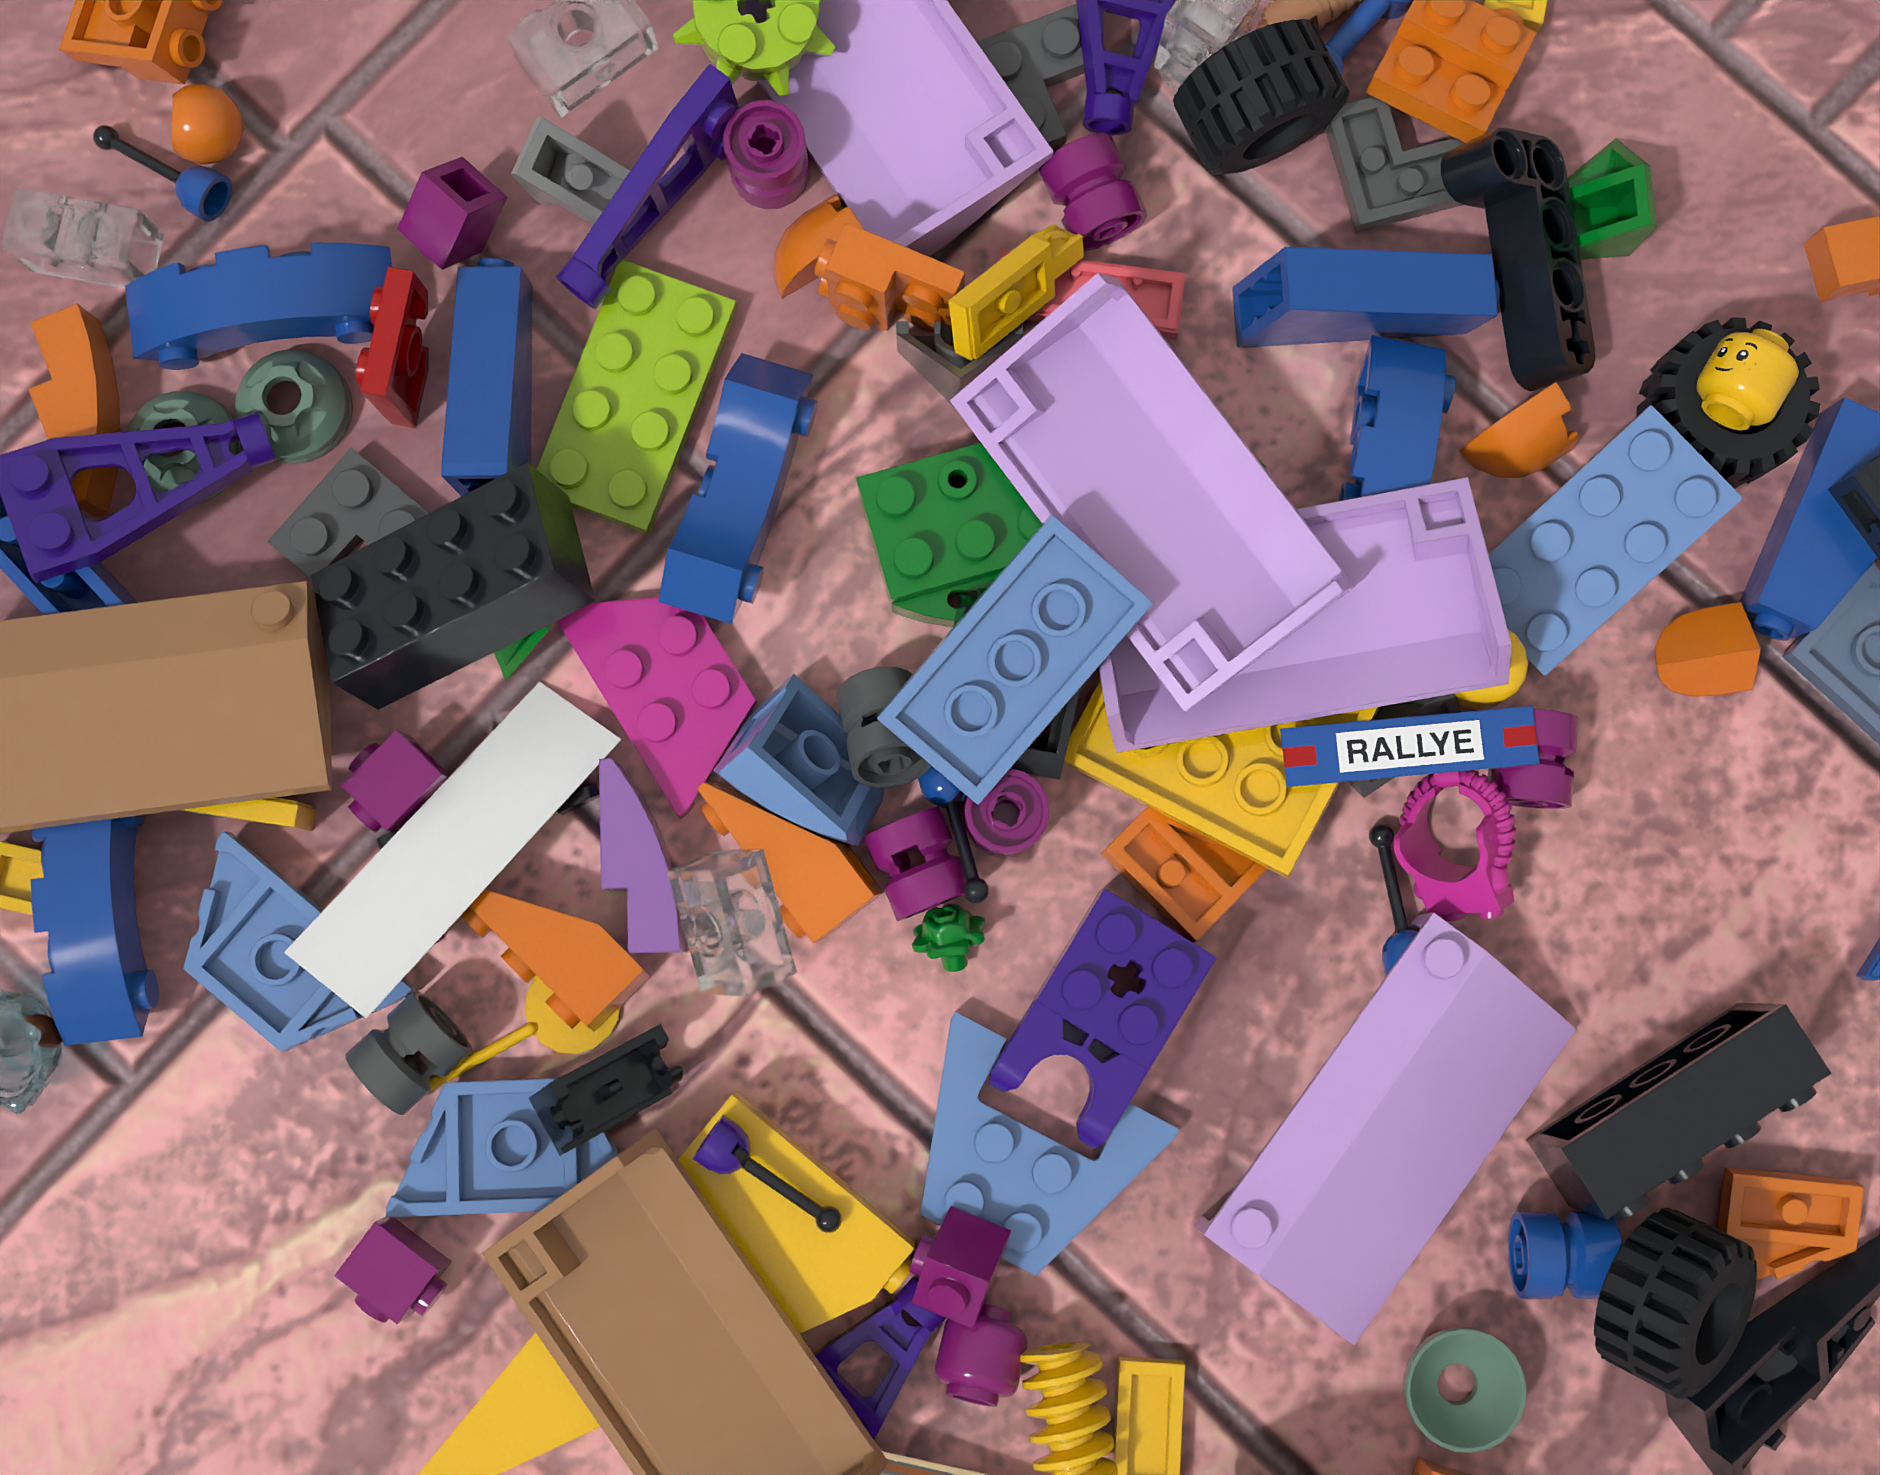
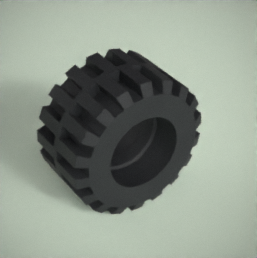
M1299 19L1264 26L1227 44L1204 60L1185 79L1174 95L1173 103L1206 170L1213 175H1224L1247 171L1266 164L1309 140L1338 114L1347 102L1349 90L1315 24L1307 19Z
M1731 317L1722 326L1719 320L1706 323L1696 332L1692 331L1670 349L1650 369L1652 374L1643 381L1639 394L1647 399L1636 407L1637 416H1639L1649 405H1652L1734 489L1745 482L1749 484L1798 453L1796 448L1807 442L1814 430L1807 424L1819 416L1820 403L1810 400V396L1820 390L1818 377L1807 378L1804 370L1812 362L1806 352L1799 356L1793 353L1790 346L1795 340L1784 332L1780 336L1788 343L1789 349L1787 352L1795 359L1799 374L1793 388L1771 422L1759 426L1751 425L1748 434H1735L1719 427L1703 411L1701 407L1702 399L1697 392L1696 385L1700 373L1720 340L1735 332L1752 333L1755 329L1769 331L1772 329L1771 324L1760 320L1750 328H1747L1746 318Z
M1662 1208L1658 1213L1653 1212L1626 1239L1615 1256L1603 1282L1594 1322L1595 1347L1597 1352L1601 1354V1358L1677 1399H1685L1687 1396L1692 1397L1696 1395L1725 1366L1738 1345L1747 1325L1756 1291L1757 1261L1755 1260L1753 1248L1746 1242L1675 1209Z

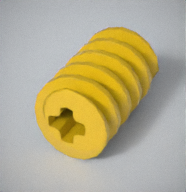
M1054 1343L1026 1350L1020 1355L1022 1363L1039 1367V1373L1022 1381L1023 1389L1042 1392L1043 1397L1042 1400L1025 1408L1027 1416L1046 1419V1427L1029 1434L1030 1443L1049 1446L1050 1449L1049 1454L1033 1461V1469L1036 1471L1053 1473V1475H1118L1116 1462L1103 1457L1114 1448V1440L1111 1434L1098 1430L1106 1426L1111 1418L1107 1407L1094 1403L1105 1396L1107 1389L1104 1381L1089 1377L1103 1367V1360L1100 1354L1084 1350L1090 1347L1091 1343Z

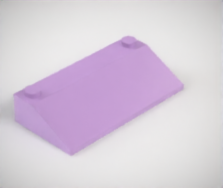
M746 0L745 9L739 12L741 16L752 14L757 24L766 21V9H770L768 4H759L757 0ZM823 0L819 4L820 11L816 25L836 46L832 56L804 54L798 65L789 70V94L783 97L777 94L767 80H759V83L772 101L784 104L797 115L804 128L807 152L845 207L848 206L852 210L864 230L928 257L948 245L1053 157L1054 151L947 0Z
M1102 273L1094 275L950 400L1042 524L1050 515L1056 517L1153 602L1151 607L1126 635L1184 712L1190 710L1355 587L1152 321L1116 277Z
M1468 477L1296 509L1355 587L1186 712L1183 711L1128 636L1125 635L1099 665L1106 715L1116 753L1508 684L1512 644Z
M1435 913L1416 915L1410 926L1416 929L1418 933L1215 1217L1209 1221L1201 1216L1195 1225L1203 1235L1353 1345L1357 1343L1577 1030L1490 953Z

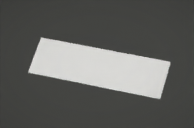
M539 681L284 953L362 1016L367 1018L599 765V759H604L621 739Z

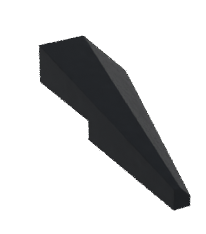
M1880 1234L1747 1322L1739 1343L1725 1366L1696 1395L1692 1397L1687 1396L1685 1399H1677L1665 1392L1668 1416L1713 1475H1743V1469L1762 1445L1776 1451L1786 1438L1779 1427L1809 1398L1814 1401L1875 1325V1320L1870 1316V1308L1880 1297Z

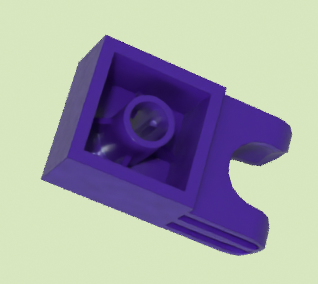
M1102 889L1096 895L990 1072L989 1084L1002 1092L1017 1089L1032 1068L1041 1060L1052 1055H1069L1075 1058L1084 1066L1089 1077L1088 1097L1076 1121L1078 1137L1081 1142L1092 1149L1099 1147L1105 1143L1217 957L1107 889ZM1130 962L1137 969L1134 977L1139 979V985L1135 992L1125 990L1118 997L1110 990L1115 981L1107 978L1109 969L1112 966L1124 968Z

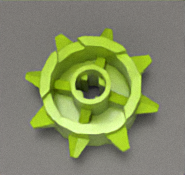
M692 0L693 18L672 34L675 44H700L708 59L715 65L717 64L716 68L729 77L732 84L741 76L749 81L767 80L780 97L789 94V70L798 65L804 54L832 56L836 47L816 25L820 11L819 4L823 0H757L759 4H768L770 9H766V21L757 24L752 14L741 16L739 12L745 9L746 0Z

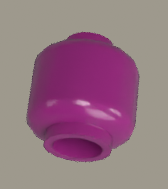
M984 1304L973 1329L951 1319L946 1320L935 1364V1373L943 1383L948 1385L946 1390L947 1396L977 1405L997 1407L999 1398L1009 1397L1016 1393L1023 1368L1020 1355L1027 1350L1028 1342L1025 1333L1020 1328L1009 1324L1010 1311L1001 1307Z

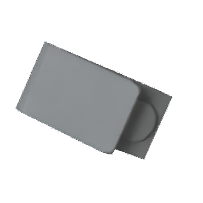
M536 117L511 175L534 201L544 205H559L594 225L631 170L547 119Z

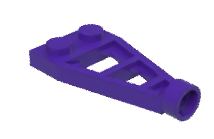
M1077 0L1087 89L1083 116V127L1094 133L1104 132L1111 135H1123L1131 131L1134 104L1140 95L1175 0ZM1104 12L1139 20L1140 29L1132 57L1105 50L1103 44ZM1108 89H1112L1117 91L1120 95L1105 92Z
M712 64L706 67L667 116L573 257L569 259L557 274L556 278L591 308L596 310L612 290L606 283V277L698 181L716 158L720 160L726 158L723 133L727 121L739 108L729 77ZM683 146L685 154L663 176Z
M258 412L219 424L52 438L0 455V495L29 574L35 583H39L102 562L251 472L252 468L276 461ZM240 441L243 451L233 455L230 452V444ZM178 450H188L196 455L200 464V471L193 480L166 492H157L152 489L144 468L147 458ZM112 466L128 471L136 484L134 500L127 507L105 520L92 521L84 517L72 486L76 474L85 469Z
M915 1276L906 1283L895 1298L813 1353L873 1440H875L931 1332H935L946 1319V1317L912 1304L919 1278ZM904 1308L920 1325L908 1324L902 1316V1309ZM874 1341L891 1356L892 1365L876 1390L870 1396L864 1397L838 1373V1366L863 1343Z

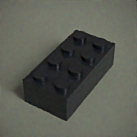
M528 462L311 575L331 683L378 710L595 602L569 495Z
M1737 1003L1533 1134L1526 1141L1568 1206L1605 1219L1613 1216L1615 1220H1622L1643 1209L1650 1202L1647 1193L1668 1180L1670 1184H1677L1701 1171L1706 1165L1702 1157L1722 1144L1726 1148H1732L1754 1137L1761 1130L1758 1121L1779 1108L1781 1112H1787L1808 1102L1817 1093L1813 1085L1832 1073L1786 1004Z

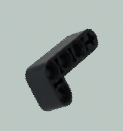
M1498 128L1448 151L1443 156L1440 164L1442 181L1448 194L1462 205L1485 209L1495 277L1500 288L1499 303L1508 361L1516 382L1523 389L1532 392L1548 387L1555 382L1560 383L1589 373L1595 362V345L1567 170L1563 155L1558 146L1545 136L1510 128Z

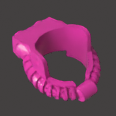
M1476 770L1435 773L1425 776L1422 781L1415 785L1414 790L1409 793L1407 801L1402 808L1403 814H1401L1399 820L1402 826L1394 836L1395 855L1404 870L1414 877L1415 885L1413 892L1415 896L1423 900L1427 913L1441 915L1445 921L1463 919L1467 913H1479V917L1482 919L1499 917L1504 914L1503 909L1514 902L1512 884H1509L1507 863H1510L1513 855L1511 851L1514 850L1516 843L1513 839L1516 837V827L1513 826L1515 817L1514 814H1510L1512 809L1510 802L1506 803L1504 800L1506 797L1503 791L1499 792L1497 790L1498 785L1494 781L1490 783L1488 776L1485 774L1480 776ZM1459 786V793L1472 799L1485 815L1476 828L1480 854L1477 865L1471 867L1457 865L1439 856L1443 850L1432 837L1427 816L1429 806L1435 795L1445 787Z

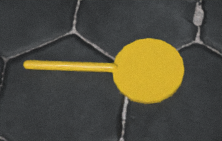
M536 975L526 993L525 1015L528 1023L466 1057L447 1076L433 1075L430 1077L431 1091L532 1035H535L541 1044L558 1053L579 1054L595 1049L611 1036L619 1020L620 1007L595 1032L582 1021L571 1029L546 1004L545 1001L554 992Z

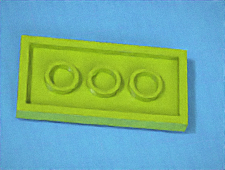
M622 260L617 265L609 285L612 290L603 300L537 470L569 495L573 508L650 535L734 321L738 305L736 300Z

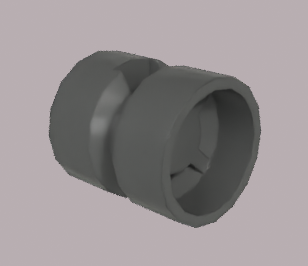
M876 667L863 670L849 677L840 685L837 692L844 732L848 734L845 741L852 775L855 780L863 785L871 787L898 786L920 778L931 768V765L877 720V715L913 675L908 670L898 667Z
M413 991L387 1015L389 1028L385 1031L372 1029L345 1054L349 1067L360 1082L382 1104L399 1115L406 1114L431 1091L430 1077L432 1075L447 1076L473 1052L472 1046L457 1025L433 1001L419 991Z

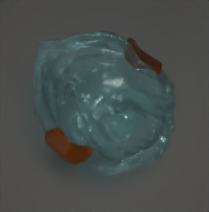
M3 989L0 990V1107L7 1108L16 1114H21L25 1112L27 1106H32L36 1103L38 1097L51 1083L61 1067L62 1039L54 1019L40 1000L27 993L10 992Z

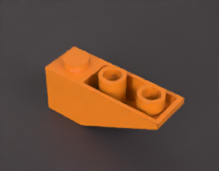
M703 782L696 788L706 801L701 805V810L706 819L722 836L730 832L745 852L739 857L743 868L759 886L764 887L766 884H769L783 903L778 907L781 918L797 937L803 938L807 935L812 943L825 939L884 893L847 843L830 839L796 825L723 783Z
M485 889L461 915L482 938L493 930L509 948L500 957L527 984L537 975L554 992L545 1002L571 1029L582 1021L595 1032L650 978L645 970L597 923Z

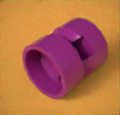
M771 100L752 101L738 108L727 121L723 133V142L732 183L739 196L750 205L766 210L783 208L795 202L805 191L810 177L804 128L797 115L784 104Z
M1103 132L1079 138L1055 151L1053 157L1038 169L1053 203L1066 206L1063 210L1065 215L1061 220L1065 230L1075 235L1080 234L1083 236V252L1098 249L1123 238L1139 227L1147 218V212L1133 181L1120 180L1126 167L1111 134Z
M1533 709L1539 764L1488 769V781L1490 783L1494 781L1498 785L1497 790L1505 793L1506 797L1504 800L1506 803L1510 802L1511 806L1541 809L1571 808L1574 771L1564 764L1566 758L1576 753L1579 718L1576 715L1560 711Z
M1009 769L979 805L967 796L963 818L966 833L977 848L991 856L1008 858L1021 855L1035 845L1047 827L1050 809L1047 794L1036 779L1024 771Z
M939 806L897 820L863 837L876 870L888 873L890 877L884 887V891L897 921L917 915L964 895L963 888L967 880L960 857L949 855L947 852V847L953 839ZM919 849L925 857L926 863L911 868L908 853Z

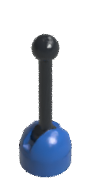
M101 125L95 129L93 140L97 147L102 150L115 149L174 182L176 195L181 205L189 213L206 222H210L218 218L226 209L232 194V183L227 176L202 165L189 167L181 173L120 139L113 127Z
M931 766L929 771L918 778L921 791L928 801L939 807L946 808L967 880L963 888L964 896L971 903H982L989 895V886L985 880L979 878L959 804L966 799L967 795Z
M1378 823L1370 829L1369 840L1373 846L1378 848L1396 930L1387 939L1382 948V962L1385 976H1387L1418 931L1409 929L1390 847L1394 841V831L1389 825Z

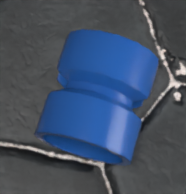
M1515 1212L1511 1217L1509 1225L1508 1261L1513 1288L1517 1296L1521 1299H1552L1555 1295H1562L1567 1286L1572 1296L1577 1299H1599L1607 1272L1619 1249L1622 1247L1621 1235L1616 1220L1613 1216L1605 1219L1588 1212H1570L1562 1224L1556 1213Z

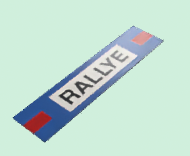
M1533 706L1280 729L1286 787L1539 764Z

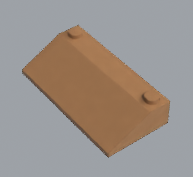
M307 581L0 621V834L332 790L330 674L315 593Z
M656 1128L482 1252L488 1264L634 1475H880L888 1465L889 1461Z

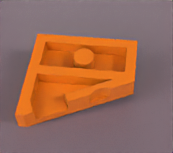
M1149 806L1101 852L1116 870L1183 937L1193 943L1198 941L1268 869L1176 822Z
M1725 1167L1717 1229L1746 1242L1753 1248L1755 1260L1757 1261L1756 1280L1773 1275L1776 1279H1781L1802 1271L1806 1265L1813 1261L1823 1260L1827 1262L1857 1250L1864 1186L1851 1179Z

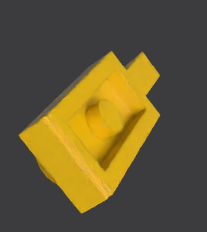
M1052 224L1042 231L1032 234L949 300L954 352L971 361L973 359L977 360L1054 298V280L1084 257L1083 236L1080 234L1075 235L1058 228L1056 224Z

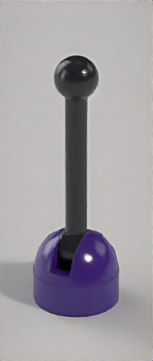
M724 1114L713 1126L693 1157V1160L718 1174H731L744 1169L814 1217L817 1227L822 1232H835L841 1225L842 1216L837 1208L833 1206H820L750 1158L748 1135L740 1125Z

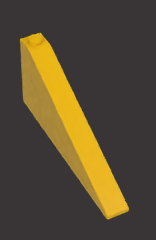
M738 1091L729 1097L678 1159L799 1334L872 1301L882 1288L893 1294L910 1274L909 1270L912 1259L909 1257V1254L914 1249L915 1240ZM723 1114L740 1125L748 1135L750 1158L820 1206H833L839 1210L842 1222L835 1232L825 1233L819 1230L814 1217L744 1169L731 1174H718L706 1169L693 1160L698 1148ZM535 1332L418 1475H499L601 1426Z

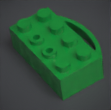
M982 443L856 477L858 494L892 612L927 624L953 627L957 609L952 608L948 604V596L962 592L977 593L978 588H988L1042 525L1041 521ZM962 476L967 483L962 488H953L948 482L949 479Z

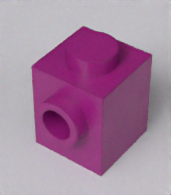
M462 156L421 172L397 229L419 248L425 257L432 260L443 270L482 253L508 197Z
M395 730L381 745L372 743L354 758L348 768L352 774L341 786L355 799L348 808L364 825L375 833L382 827L392 832L401 829L451 775L411 736Z
M950 1206L935 1239L924 1234L915 1252L909 1272L920 1277L912 1304L973 1329L997 1275L1011 1230Z
M384 1217L373 1223L334 1277L358 1294L354 1301L367 1315L383 1323L390 1319L398 1324L414 1312L423 1317L433 1307L448 1286L440 1277L452 1261L396 1218Z

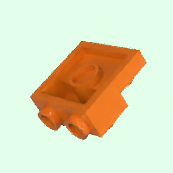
M75 0L59 50L78 62L122 67L138 79L185 85L190 69L199 66L205 56V43L202 33L209 12L218 9L223 0Z
M1413 0L1365 93L1467 143L1486 133L1537 32L1525 27L1521 16L1508 8H1499L1493 11L1473 0Z
M846 222L837 241L828 238L819 254L814 272L815 275L822 277L818 294L830 299L831 308L837 310L836 316L845 323L862 330H870L871 326L874 325L888 331L897 309L904 312L903 317L911 324L927 331L934 332V321H941L942 324L951 326L949 300L964 288L965 283L964 271Z

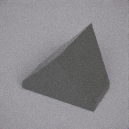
M896 321L897 352L952 405L950 400L1023 338V323L977 360L973 359L971 361L954 352L952 326L944 325L941 321H934V336H911L909 334V321Z

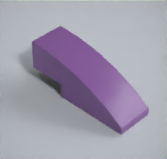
M599 759L601 889L627 891L628 953H687L683 904L676 872L661 830L642 794L622 765L613 759Z

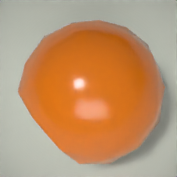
M205 84L186 85L173 94L172 149L185 160L204 165L220 163L236 152L242 139L244 124L239 108L232 98L222 89Z

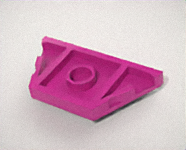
M659 597L591 603L557 620L677 816L683 818L688 815L695 805L694 801L699 794L696 788L708 780L714 768L728 750V746L735 734L742 728L741 726L748 719L757 704L756 699L703 615L658 602Z

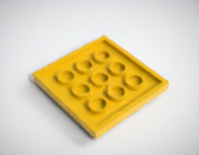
M1100 680L1069 737L1064 764L1289 879L1340 782L1286 787L1280 729L1370 721L1374 719L1380 707L1116 753L1106 715Z

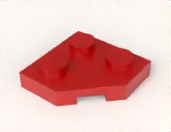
M388 266L384 286H377L372 295L370 319L375 326L370 348L364 347L359 354L356 365V382L361 386L360 392L391 424L416 429L429 371V347L422 346V331L420 327L416 326V318L425 320L428 315V290L414 271Z

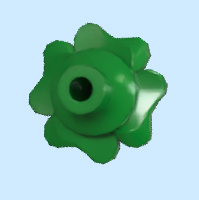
M948 903L942 908L933 907L926 912L922 924L915 926L913 929L914 936L916 937L912 942L913 951L926 953L930 959L941 957L943 968L948 972L961 971L968 965L966 954L970 951V948L985 941V935L982 931L986 924L985 918L982 916H971V913L964 910L959 904Z

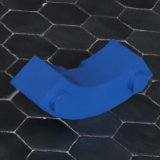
M315 242L310 243L311 251H297L279 257H271L269 247L264 245L215 253L216 264L198 266L186 273L185 265L179 262L154 270L125 286L133 358L159 361V366L168 370H184L199 365V360L213 354L266 341L302 337H337V341L345 344L369 342L372 339L375 326L370 319L371 299L377 286H384L388 266L392 267L390 247L355 243Z
M1371 335L1355 388L1354 413L1349 443L1354 445L1350 459L1349 478L1356 480L1355 483L1343 482L1338 501L1419 487L1431 483L1442 413L1446 414L1450 408L1456 383L1455 376L1446 374V350Z
M744 353L740 354L724 379L719 407L706 451V458L715 461L716 465H709L699 493L698 495L692 494L678 530L667 549L658 602L732 624L742 601L754 603L764 571V567L758 566V562L781 499L799 435L809 436L816 416L818 400L808 398L814 374Z
M145 815L39 828L32 831L33 840L36 842L44 841L41 849V864L44 878L31 879L34 933L48 932V960L52 972L42 974L48 1003L64 1046L143 1037L149 1011L156 1008L158 1004V981L155 973L152 970H148L137 923L134 891L136 835L138 826H142L144 823Z

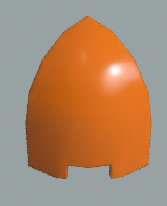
M836 194L804 212L785 229L774 254L773 277L781 299L819 277L814 273L819 254L828 238L834 241L838 240L845 222L864 230L848 206L842 209Z
M1555 382L1487 428L1458 452L1476 469L1495 477L1523 478L1545 469L1575 449L1579 435L1576 431H1568L1561 416L1572 409L1559 385Z
M1737 602L1702 608L1677 617L1660 634L1655 645V663L1659 680L1672 692L1690 697L1718 696L1753 690L1761 648L1742 603Z

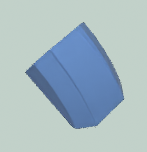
M793 674L771 693L745 721L736 738L713 771L739 792L784 819L830 839L859 846L883 801L885 787L863 785L853 778L845 741L848 734L844 732L841 716Z

